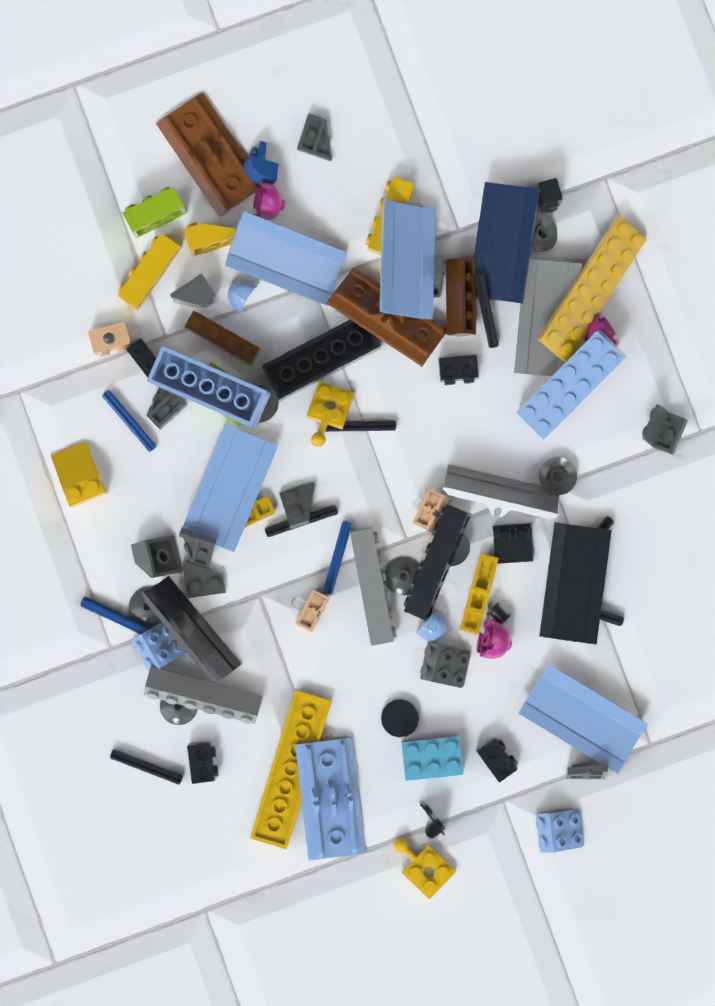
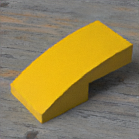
M268 496L255 501L245 528L276 513Z

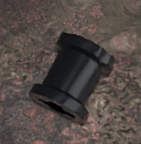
M497 602L486 614L503 624L511 614H507L499 606L500 603Z

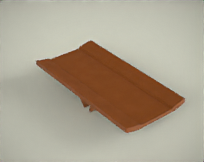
M203 92L156 123L218 217H221L254 194L257 187L261 188V185L252 182L246 175L244 162L248 159Z
M356 267L352 268L326 303L421 367H423L446 335V327L434 319H419L380 312V283Z

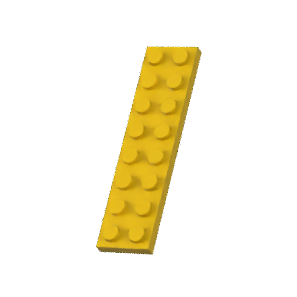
M616 216L537 339L564 362H567L573 356L587 334L589 323L593 321V317L598 312H601L647 240L621 216Z
M298 690L294 691L250 839L287 850L301 804L295 744L320 742L331 700Z

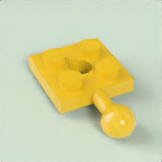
M318 382L306 418L320 422L317 432L311 436L313 446L322 447L325 444L326 437L324 434L327 425L343 429L355 396L354 392ZM332 401L336 404V407L334 409H327L325 404Z
M399 837L393 843V847L397 852L404 853L411 860L401 873L429 900L456 873L429 844L416 855L409 848V843L405 838ZM426 867L434 869V874L431 877L424 876L423 871Z

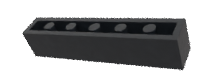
M449 504L442 508L439 516L441 518L440 523L434 527L432 533L434 536L431 543H428L425 553H427L425 560L420 562L418 577L414 578L411 584L412 592L404 601V612L423 620L430 618L472 513Z

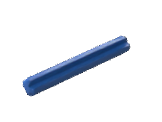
M110 390L104 392L102 395L103 399L148 452H152L157 445Z
M342 521L323 588L324 594H333L352 527L351 522Z
M83 597L80 603L81 607L138 634L151 629L150 626L88 597Z

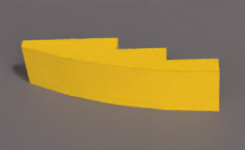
M480 553L459 631L474 635L479 634L499 558Z

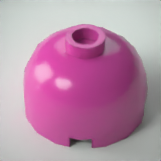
M260 182L261 188L257 187L254 195L253 208L256 209V214L253 213V215L269 221L276 218L279 212L284 210L285 200L282 199V193L278 187L270 183Z
M598 312L593 317V321L588 325L587 334L584 337L585 342L600 329L616 346L619 345V339L615 340L613 337L616 333L605 316L601 318L602 313Z
M488 620L483 625L486 628L484 633H479L476 647L477 653H480L479 656L486 659L501 658L512 646L509 630L497 621Z

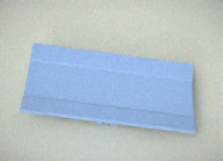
M383 199L380 312L419 319H433L436 208L414 206Z
M243 211L226 258L225 266L329 306L326 303L332 295L347 252Z
M224 424L182 528L217 539L215 545L235 552L278 445Z
M547 664L518 713L600 764H608V768L619 774L626 759L648 725L550 664Z
M352 737L295 744L308 860L366 853Z

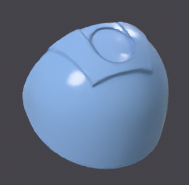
M240 279L232 283L227 292L230 305L241 313L248 297L258 285L246 279Z
M437 609L416 634L427 642L441 641L448 633V620Z

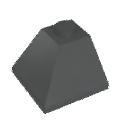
M202 273L170 294L174 303L196 308H208L215 303L214 300L216 299L215 293Z
M174 535L131 544L135 564L150 578L182 572Z

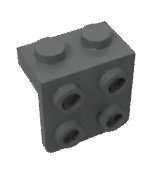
M656 404L655 408L650 412L648 424L643 428L642 439L652 448L674 455L688 420L669 413L664 407Z
M427 642L423 666L420 670V679L463 688L471 655L470 651Z

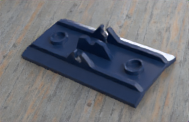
M491 182L484 183L473 258L475 259L476 274L483 273L485 276L489 299L523 304L540 194L539 188Z

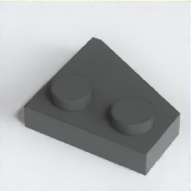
M308 113L296 150L331 162L332 155L327 132V120Z
M435 255L433 298H440L442 275H445L446 261H443V255Z
M158 388L146 416L161 430L188 404L182 397Z
M314 482L279 493L291 529L308 524L310 521V510L313 505V494L316 488Z
M181 527L179 536L184 539L185 543L183 546L188 553L190 563L209 569L217 539Z
M186 561L182 562L187 598L226 593L223 574Z
M608 764L571 765L566 769V779H605L608 773Z

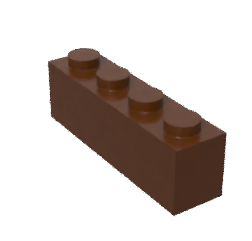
M457 257L446 259V335L463 337L476 335V285L474 280L476 265L474 258Z
M193 310L184 326L187 331L252 367L261 352L260 347Z

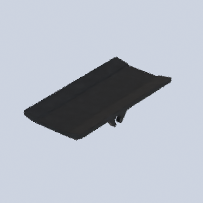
M554 522L539 637L597 645L612 530Z
M169 576L141 593L147 605L169 630L168 644H171L173 640H177L178 645L174 646L173 650L186 651L210 681L217 684L242 665Z

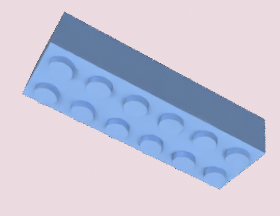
M599 329L516 413L544 440L627 356Z
M164 346L161 347L147 379V382L253 429H256L271 395L264 389Z

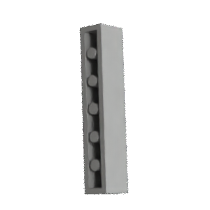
M373 528L350 532L371 646L394 642L393 638H396L397 635L395 626L391 627L390 619H393L392 608H388L386 600H390L388 588L384 589L383 586L386 576L384 569L380 570L379 562H383L381 550L377 551L376 543H379L378 534L373 532Z
M150 667L143 694L153 700L160 699L169 704L183 705L188 709L202 710L207 714L221 715L226 719H237L245 724H256L263 697L258 694Z

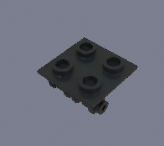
M531 523L492 526L494 557L499 558L497 564L533 562Z
M419 802L420 806L433 821L425 828L426 836L433 839L440 833L445 835L443 831L446 829L438 818L434 820L431 816L433 811L428 804L425 803L423 805Z

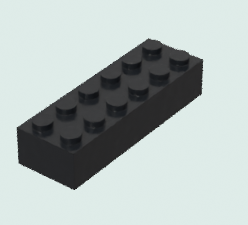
M349 319L263 364L261 367L279 402L380 350L381 345L376 336Z

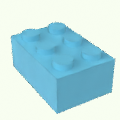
M459 735L401 741L405 781L463 775Z

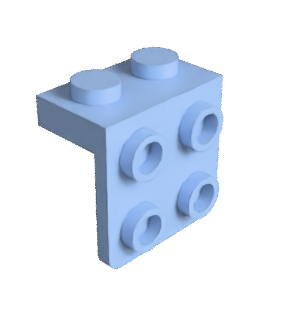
M163 623L132 640L135 650L142 657L144 666L148 670H150V667L160 669L187 653L182 650H173V647L178 645L177 640H173L171 644H168L169 630Z
M579 809L535 814L540 853H555L584 846Z

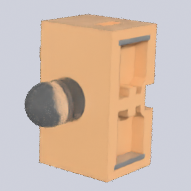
M125 321L88 331L95 356L105 357L116 349L117 352L127 351L126 348L132 345Z
M428 488L423 500L417 498L412 502L413 508L418 510L412 523L433 532L434 527L440 523L441 518L439 516L442 508L450 504L452 499Z
M313 589L307 601L299 597L294 598L291 602L292 607L301 611L295 624L313 633L320 619L316 616L319 611H324L330 598Z

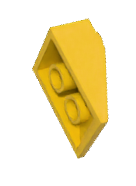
M197 222L186 225L187 228L183 229L192 257L230 246L236 232V228L203 223L198 224Z
M86 441L50 455L69 507H77L107 494Z

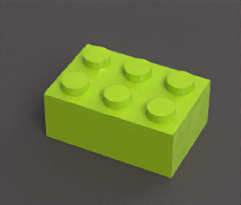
M167 186L161 189L159 194L155 196H146L137 205L135 203L128 205L122 213L135 239L185 215L186 211L174 186L171 188Z

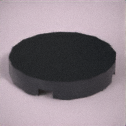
M393 700L382 710V726L391 736L398 738L407 737L418 727V711L407 700Z

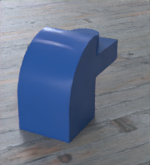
M259 141L251 148L250 157L244 162V170L248 178L260 185V182L274 184L277 181L279 163L265 160L267 142Z

